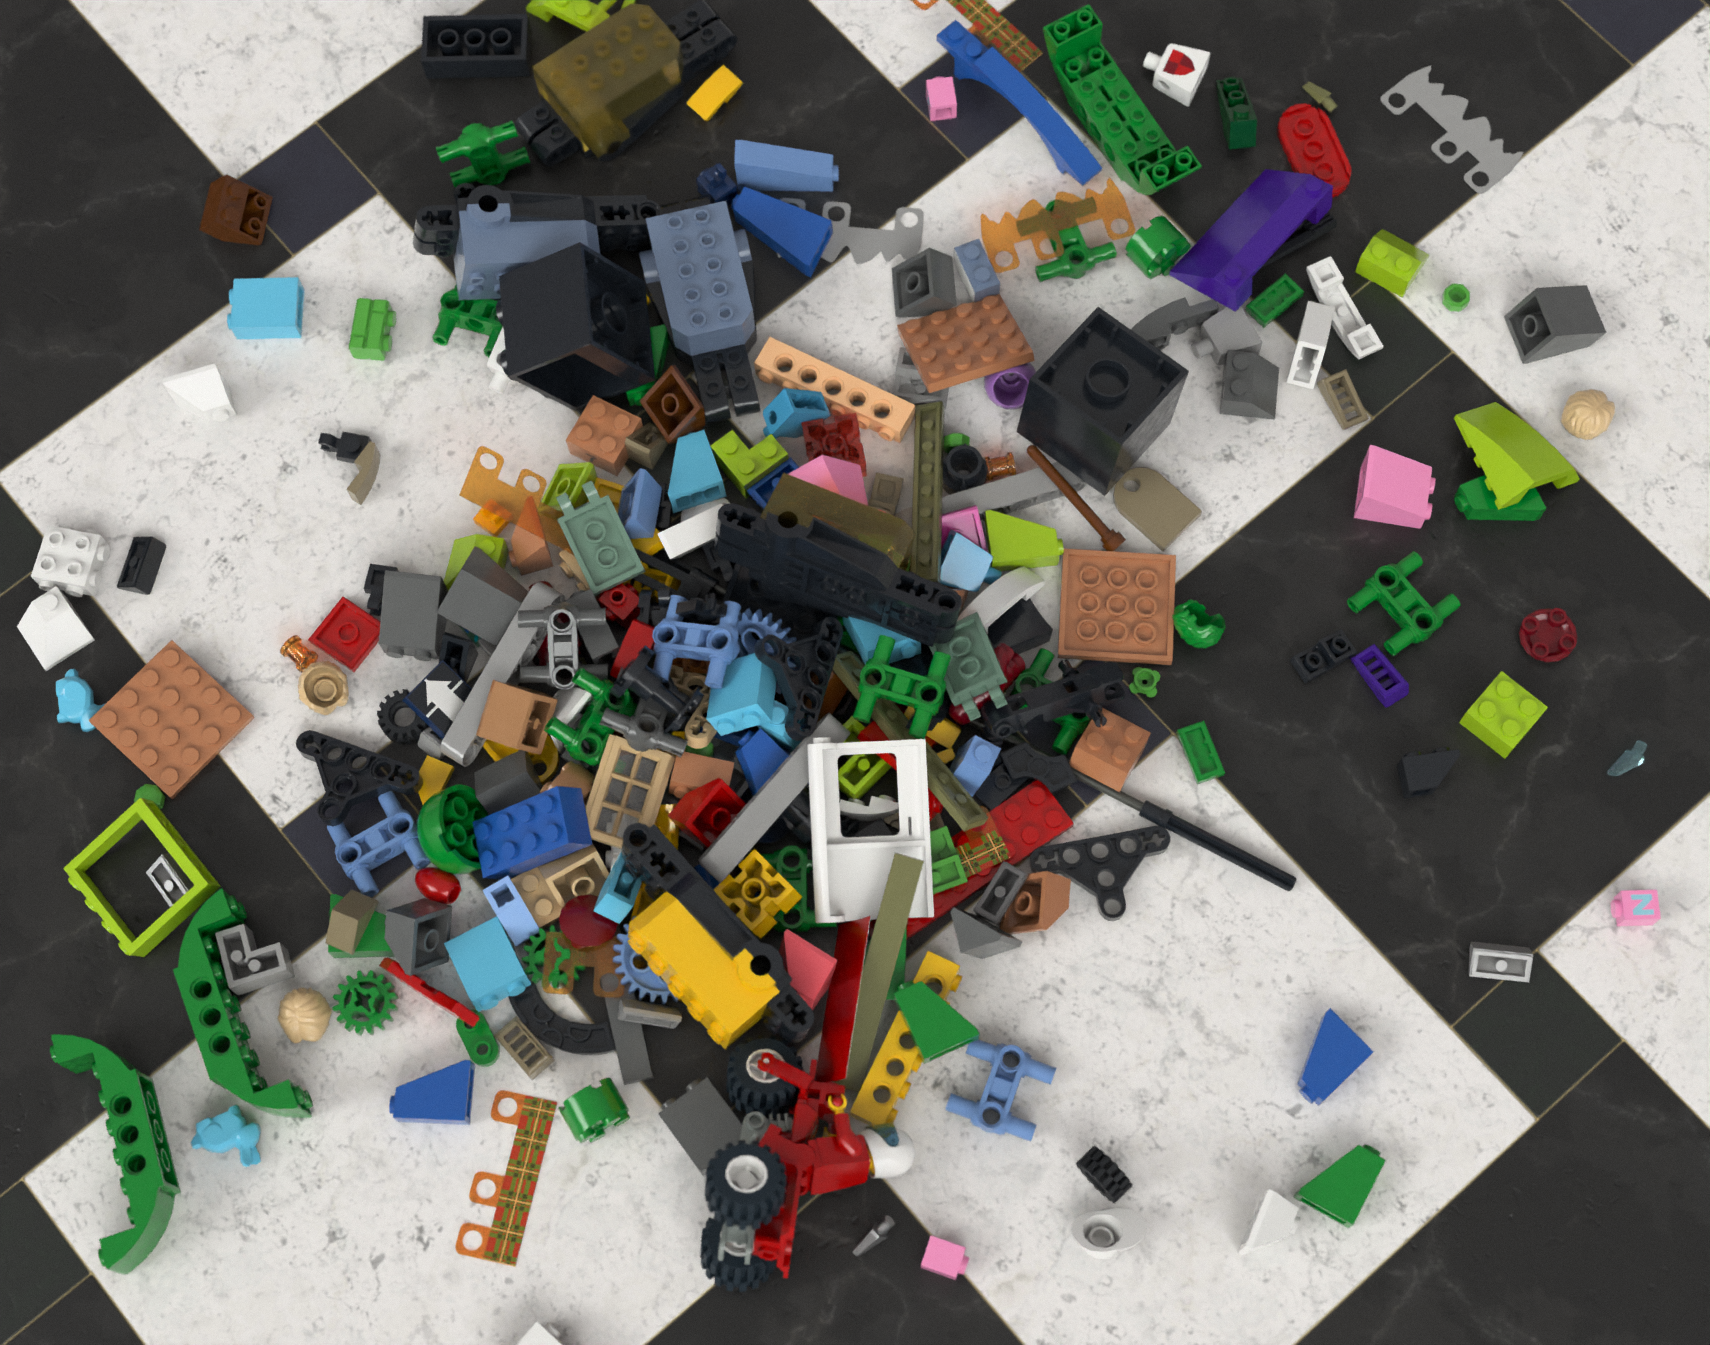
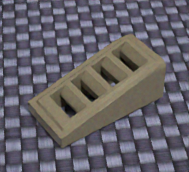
M1346 369L1316 383L1342 430L1369 419ZM1339 383L1341 387L1333 390L1332 385ZM1344 392L1347 397L1338 400L1336 395ZM1350 401L1352 406L1342 410L1340 405ZM1353 411L1357 413V416L1348 420L1345 417L1346 414Z
M517 1016L494 1035L531 1080L536 1078L555 1061ZM518 1026L520 1031L507 1042L504 1037ZM525 1035L528 1039L514 1050L511 1046ZM530 1044H533L535 1047L521 1058L519 1054ZM540 1052L542 1055L528 1067L526 1062Z

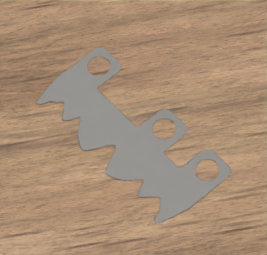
M1431 66L1407 75L1381 96V102L1396 115L1402 114L1417 102L1447 131L1445 135L1432 145L1433 152L1444 162L1452 163L1468 150L1480 163L1464 175V181L1479 194L1485 193L1509 174L1523 155V152L1515 154L1503 153V139L1490 141L1491 128L1486 117L1463 120L1468 100L1456 95H1441L1444 84L1428 82ZM1394 93L1402 94L1406 100L1404 106L1400 108L1391 106L1388 101L1390 95ZM1445 141L1454 143L1457 148L1456 153L1452 156L1443 155L1439 149L1441 143ZM1476 172H1484L1488 175L1489 182L1483 187L1476 186L1472 182V175Z
M780 199L786 203H795L799 208L805 210L806 204L802 199ZM826 202L824 204L822 217L829 219L828 211L835 206L841 207L845 211V216L841 221H832L833 234L821 256L823 259L833 262L845 246L849 247L856 264H863L872 260L879 252H882L886 262H889L897 254H901L906 260L918 254L921 245L924 216L921 209L899 208L896 211L894 230L849 227L851 207L848 203ZM912 212L918 217L917 224L913 227L902 225L901 216L904 213Z

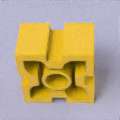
M754 849L738 865L743 871L735 879L729 874L714 891L736 916L761 939L777 923L773 916L780 909L786 914L802 896ZM756 892H761L757 898L754 896Z

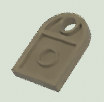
M1144 467L1130 469L1115 485L1113 498L1118 512L1162 552L1201 516V509L1153 469ZM1135 481L1139 485V489L1134 492L1125 489L1124 483Z

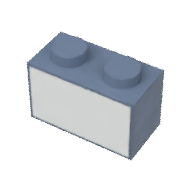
M978 238L954 247V265L971 302L975 303L981 301L986 296L1000 294V282L980 239Z

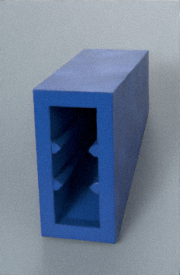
M761 728L754 732L748 730L739 739L738 743L741 746L735 751L752 796L758 792L789 756Z
M1331 1008L1320 1020L1297 1085L1301 1088L1299 1090L1301 1095L1308 1102H1315L1318 1106L1374 1052Z
M463 1060L396 1087L395 1096L392 1095L390 1098V1114H393V1118L398 1122L470 1125L475 1064L471 1060Z

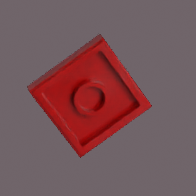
M343 596L308 640L315 647L354 673L379 642L381 621Z

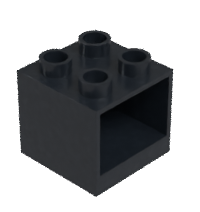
M581 242L499 276L501 300L496 304V313L501 325L504 327L505 350L501 352L500 361L503 371L512 381H517L541 393L544 397L577 411L585 408L593 395L606 400L656 380L645 281Z
M1097 307L1030 378L1016 432L1105 496L1169 426L1189 370L1100 307Z

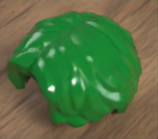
M1189 599L1186 603L1176 606L1172 615L1175 629L1178 631L1180 638L1184 639L1188 645L1196 648H1208L1215 645L1226 628L1224 618L1219 613L1209 616L1205 613L1206 607L1203 604L1200 605L1197 600Z

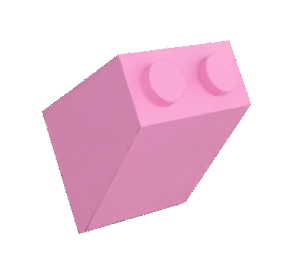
M1370 445L1360 467L1354 518L1421 529L1425 519H1430L1432 512V503H1428L1429 494H1433L1435 487V478L1431 477L1432 467L1383 448Z
M821 455L782 477L783 483L805 527L808 528L813 517L854 538L860 536L864 530L872 527L860 465Z

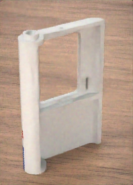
M831 737L813 738V744H807L815 923L855 921L871 916L870 920H876L895 853L924 860L908 918L934 917L926 739L831 743ZM893 753L896 756L899 833L891 836L843 837L840 825L838 758L841 755Z

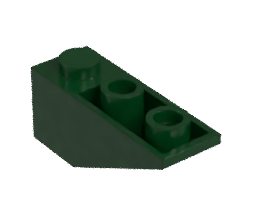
M1227 77L1223 80H1216L1223 130L1229 149L1256 147L1257 117L1243 79Z

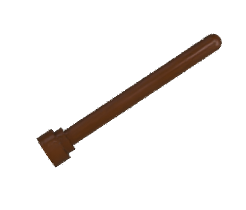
M1035 445L1027 447V454L1102 537V547L1106 551H1114L1126 540L1119 531L1116 533L1114 529L1110 530Z

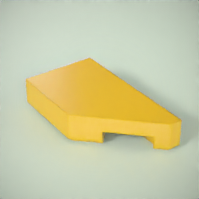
M428 755L419 770L423 778V786L418 793L423 805L433 794L445 789L454 771L453 766Z

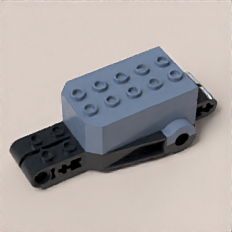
M483 185L472 190L468 198H458L457 205H430L419 209L416 214L412 244L414 249L422 255H435L441 258L453 255L458 300L501 299L499 276L579 242L599 254L600 252H608L612 249L635 251L639 248L650 246L651 243L645 218L662 215V210L658 203L653 200H647V195L583 196L502 191L495 186Z
M708 195L684 200L686 210H681L679 201L659 205L662 215L645 218L652 249L639 252L649 298L661 324H665L671 346L679 360L694 368L702 405L704 406L706 422L709 424L731 419L727 399H732L736 417L761 412L748 358L749 351L757 341L754 267L745 229L733 231L726 201L710 204ZM721 370L726 372L728 385L724 386Z

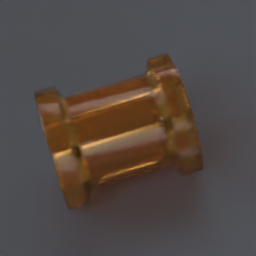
M1008 452L1006 456L991 459L989 456L984 457L988 467V481H992L994 477L1016 475V466L1012 452Z
M298 635L289 638L280 649V654L283 657L290 658L296 664V669L300 672H303V669H307L310 664L315 663L318 659V654L310 651L302 643V639Z

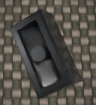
M134 537L117 588L150 595L166 550V544L154 537Z

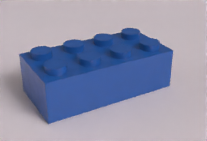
M556 786L473 822L483 878L502 879L506 876L512 878L592 845L581 788Z

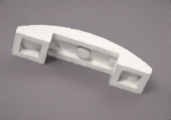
M1330 256L1308 266L1306 270L1319 303L1335 307L1331 325L1351 353L1359 360L1383 349L1384 346L1371 324H1365L1343 286L1344 278L1332 257Z
M1025 566L1012 570L980 593L960 614L957 621L977 612L988 634V627L1021 598L1027 601L1045 585V581Z

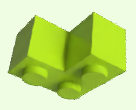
M731 430L710 446L716 464L745 498L750 496L747 492L750 487L789 459L788 453L772 434L751 449H748L735 432Z
M851 716L843 725L850 732L843 743L861 742L857 737L865 727ZM877 754L844 755L848 761L838 770L839 790L848 798L860 800L891 766Z

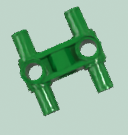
M513 120L491 128L480 123L470 124L463 129L458 140L436 147L441 163L465 155L472 164L469 167L450 173L455 188L462 183L470 184L477 181L484 185H497L505 179V175L509 173L508 170L531 163L525 146L505 154L499 153L496 148V144L518 137Z
M1093 197L1074 203L1052 200L1046 205V208L1040 209L1037 215L1016 221L1020 237L1041 230L1046 232L1057 257V260L1035 267L1039 282L1061 275L1066 278L1079 279L1086 274V271L1092 270L1095 264L1116 258L1117 252L1112 241L1093 248L1087 247L1075 220L1097 213V205ZM1053 215H1059V216H1061L1062 218L1056 219V218H1053V217H1051V216H1053ZM1072 260H1079L1081 263H1080V264H1074V263H1072L1071 261H1072Z
M456 284L454 289L447 291L441 297V309L438 313L439 323L432 336L433 341L438 345L447 346L455 327L488 335L490 337L484 348V354L489 358L503 327L496 313L498 301L492 299L458 300Z
M1412 551L1396 564L1392 563L1379 567L1375 574L1366 580L1365 587L1347 599L1348 606L1355 613L1361 611L1374 600L1378 601L1402 628L1384 643L1385 649L1392 656H1395L1411 643L1427 640L1434 631L1442 626L1443 619L1461 605L1457 597L1450 593L1434 606H1430L1405 577L1423 564L1422 558L1415 551ZM1385 578L1390 581L1391 585L1385 586L1380 583L1379 579ZM1416 621H1424L1428 628H1420Z
M880 635L872 659L866 661L865 667L860 672V683L858 686L860 697L853 718L869 723L876 700L880 698L916 710L908 734L917 739H925L931 718L938 713L944 700L943 695L947 686L944 678L951 656L935 651L928 674L924 676L891 667L888 664L896 641L891 637ZM872 673L882 675L881 681L876 685L867 683V678ZM933 689L937 691L935 700L926 702L922 699V695L926 690Z
M1040 648L1031 666L1026 668L1016 679L1010 696L1023 692L1020 687L1025 684L1036 688L1051 683L1052 681L1044 676L1054 659V654L1044 648ZM1072 714L1053 719L1052 721L1060 724L1062 728L1052 745V749L1066 756L1077 735L1084 733L1091 719L1087 716L1083 719H1077Z
M580 668L574 675L572 682L592 694L593 698L580 722L573 729L556 717H552L546 724L544 731L564 743V747L573 759L584 761L590 766H595L596 764L599 766L608 737L615 731L606 726L599 725L606 707L631 717V715H634L637 703L633 701L634 699L627 689L620 698L616 697V704H612L609 700V690L614 686V683L608 679L600 680L584 668ZM583 740L589 745V752L587 754L581 748ZM618 759L614 772L621 774L626 766V762Z
M791 845L783 849H777L772 854H760L802 896L786 914L780 909L773 916L777 921L772 927L775 928V931L785 932L788 929L794 934H799L800 932H807V930H810V927H837V922L815 923V910H810V907H807V873L813 870V860L807 859V849H800L797 846ZM794 856L799 858L800 862L795 867H788L784 864L785 860L788 857ZM790 913H796L800 916L799 922L794 925H789L784 920Z

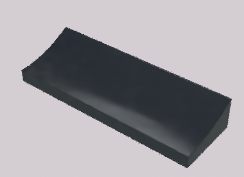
M1021 598L988 627V637L993 649L1000 643H1005L1015 653L1021 654L1049 642L1053 628L1042 617L1030 598L1027 601ZM921 643V654L890 663L889 665L924 676L928 674L933 654L928 645Z

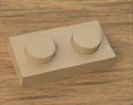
M566 547L558 553L561 560L560 569L567 578L574 577L578 582L576 587L579 591L589 590L590 587L574 554ZM600 594L595 596L597 602H599Z
M538 867L511 879L539 929H545L559 920L562 909Z

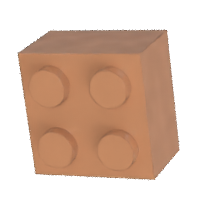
M593 395L566 439L569 452L618 477L629 458L625 439L643 427L642 420Z
M1102 708V713L1106 717L1107 723L1104 726L1097 727L1093 720L1090 721L1075 746L1069 764L1079 772L1120 792L1142 755L1151 732Z

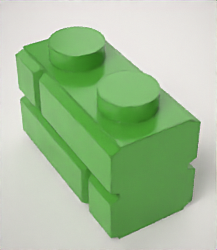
M366 298L357 299L349 342V350L355 359L384 361L386 351H391L392 336L389 334L390 328L396 325V311H393L389 301Z

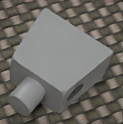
M1225 307L1203 322L1200 330L1201 340L1191 344L1192 351L1197 359L1210 354L1217 365H1224L1228 350L1259 354L1262 340L1242 307L1236 312Z

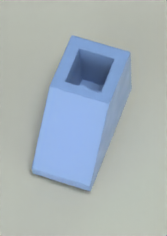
M509 876L482 890L516 947L528 941L531 935L536 936L539 934L537 923Z

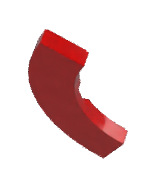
M385 957L379 964L381 968L466 1024L474 1027L480 1019L477 1014L459 1001L427 985L417 975H406L397 961Z

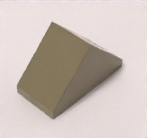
M650 422L625 439L629 459L652 470L668 445V442L657 426Z
M351 889L331 911L325 943L353 955L379 901Z

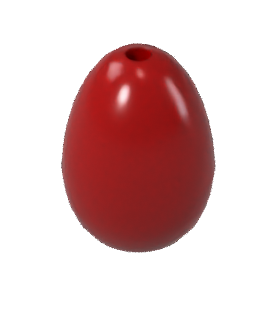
M426 867L420 869L415 875L416 887L429 900L449 905L455 902L460 894L461 885L454 874L436 867Z

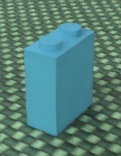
M298 277L234 279L233 289L229 290V302L232 305V310L227 315V325L229 330L233 331L237 340L302 338L304 288Z
M849 616L848 618L843 617V624L864 664L869 659H872L880 635L891 637L896 641L888 664L921 654V642L867 621Z
M755 653L734 659L730 665H727L722 689H710L706 717L721 736L772 721L777 681L773 669L760 662Z
M497 916L444 943L464 988L478 1012L492 1009L499 1001L508 996L519 995L526 987L532 985L505 928Z

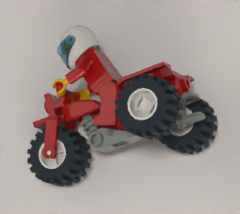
M758 1035L756 1040H753L752 1037L747 1038L745 1045L739 1043L736 1046L735 1052L732 1051L729 1057L726 1090L729 1092L731 1103L736 1102V1108L740 1112L745 1109L746 1116L743 1120L738 1145L734 1146L730 1142L725 1145V1151L718 1149L715 1152V1157L710 1159L708 1170H706L705 1201H708L707 1207L710 1213H715L714 1219L709 1217L706 1221V1228H703L700 1248L702 1269H706L705 1275L709 1280L715 1278L714 1284L721 1287L724 1284L726 1285V1290L732 1292L733 1287L739 1288V1292H745L747 1286H751L752 1290L759 1287V1280L765 1283L769 1279V1273L772 1274L774 1271L776 1259L777 1267L784 1272L783 1278L788 1279L799 1196H803L809 1191L810 1195L823 1194L862 1184L867 1181L868 1174L872 1178H895L905 1174L911 1168L915 1158L912 1139L905 1131L895 1128L892 1122L866 1126L863 1131L858 1132L856 1135L851 1130L849 1114L844 1112L847 1106V1099L844 1096L845 1086L831 1081H814L817 1060L811 1059L809 1074L804 1072L802 1058L797 1056L796 1048L794 1046L789 1048L788 1041L784 1039L781 1042L777 1041V1036L772 1035L770 1039L764 1038V1035ZM778 1112L784 1114V1120H780V1114H778ZM787 1112L794 1115L793 1119L788 1117ZM818 1119L827 1121L828 1128L824 1127L823 1137L812 1140L818 1130Z

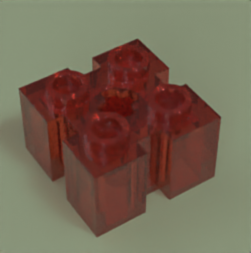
M856 413L835 416V423L824 425L823 419L801 422L808 462L821 455L858 464L861 466L862 476H867L863 445L860 442V430Z

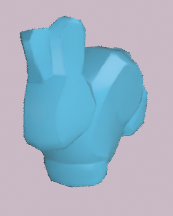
M69 669L64 678L56 681V695L59 705L58 723H80L81 729L84 732L92 731L96 727L88 720L105 704H94L93 690L89 684L78 676L76 669Z
M234 1105L227 1112L196 1123V1135L191 1141V1146L193 1149L203 1148L209 1152L221 1154L236 1147L239 1149L240 1162L243 1166L257 1165L261 1162L259 1152L255 1147L260 1138V1126L258 1123L247 1124L239 1106Z

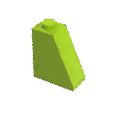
M985 511L984 522L988 551L993 556L990 564L992 568L1002 572L1024 566L1029 569L1058 565L1059 556L1063 555L1064 547L1062 538L1057 539L1056 529L996 511Z

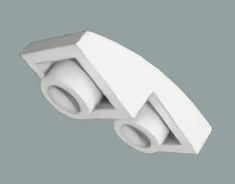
M879 795V798L872 796L869 807L864 806V802L849 798L848 801L840 800L839 803L840 815H846L849 819L870 822L876 821L879 818L884 820L885 817L899 812V805L896 800L886 795Z

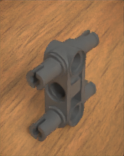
M558 602L554 605H547V607H544V610H518V628L545 627V630L548 632L549 654L547 665L521 666V684L547 683L550 687L567 690L573 686H578L572 682V679L580 668H584L600 680H607L608 663L582 664V661L579 662L578 629H580V626L606 625V608L579 609V606L570 605L567 602ZM558 613H565L570 617V620L566 623H559L555 620L554 616ZM565 668L570 670L572 675L569 678H561L557 671Z
M621 667L617 678H618V677L620 676V674L623 672V670H624L623 667ZM670 676L668 682H661L662 685L681 700L685 701L689 696L678 691L679 688L676 687ZM640 697L634 715H631V717L606 707L599 724L622 733L629 746L640 752L659 748L681 758L688 740L674 736L671 733H664L662 726L668 711L652 698L645 701ZM702 700L688 712L685 711V713L693 715Z

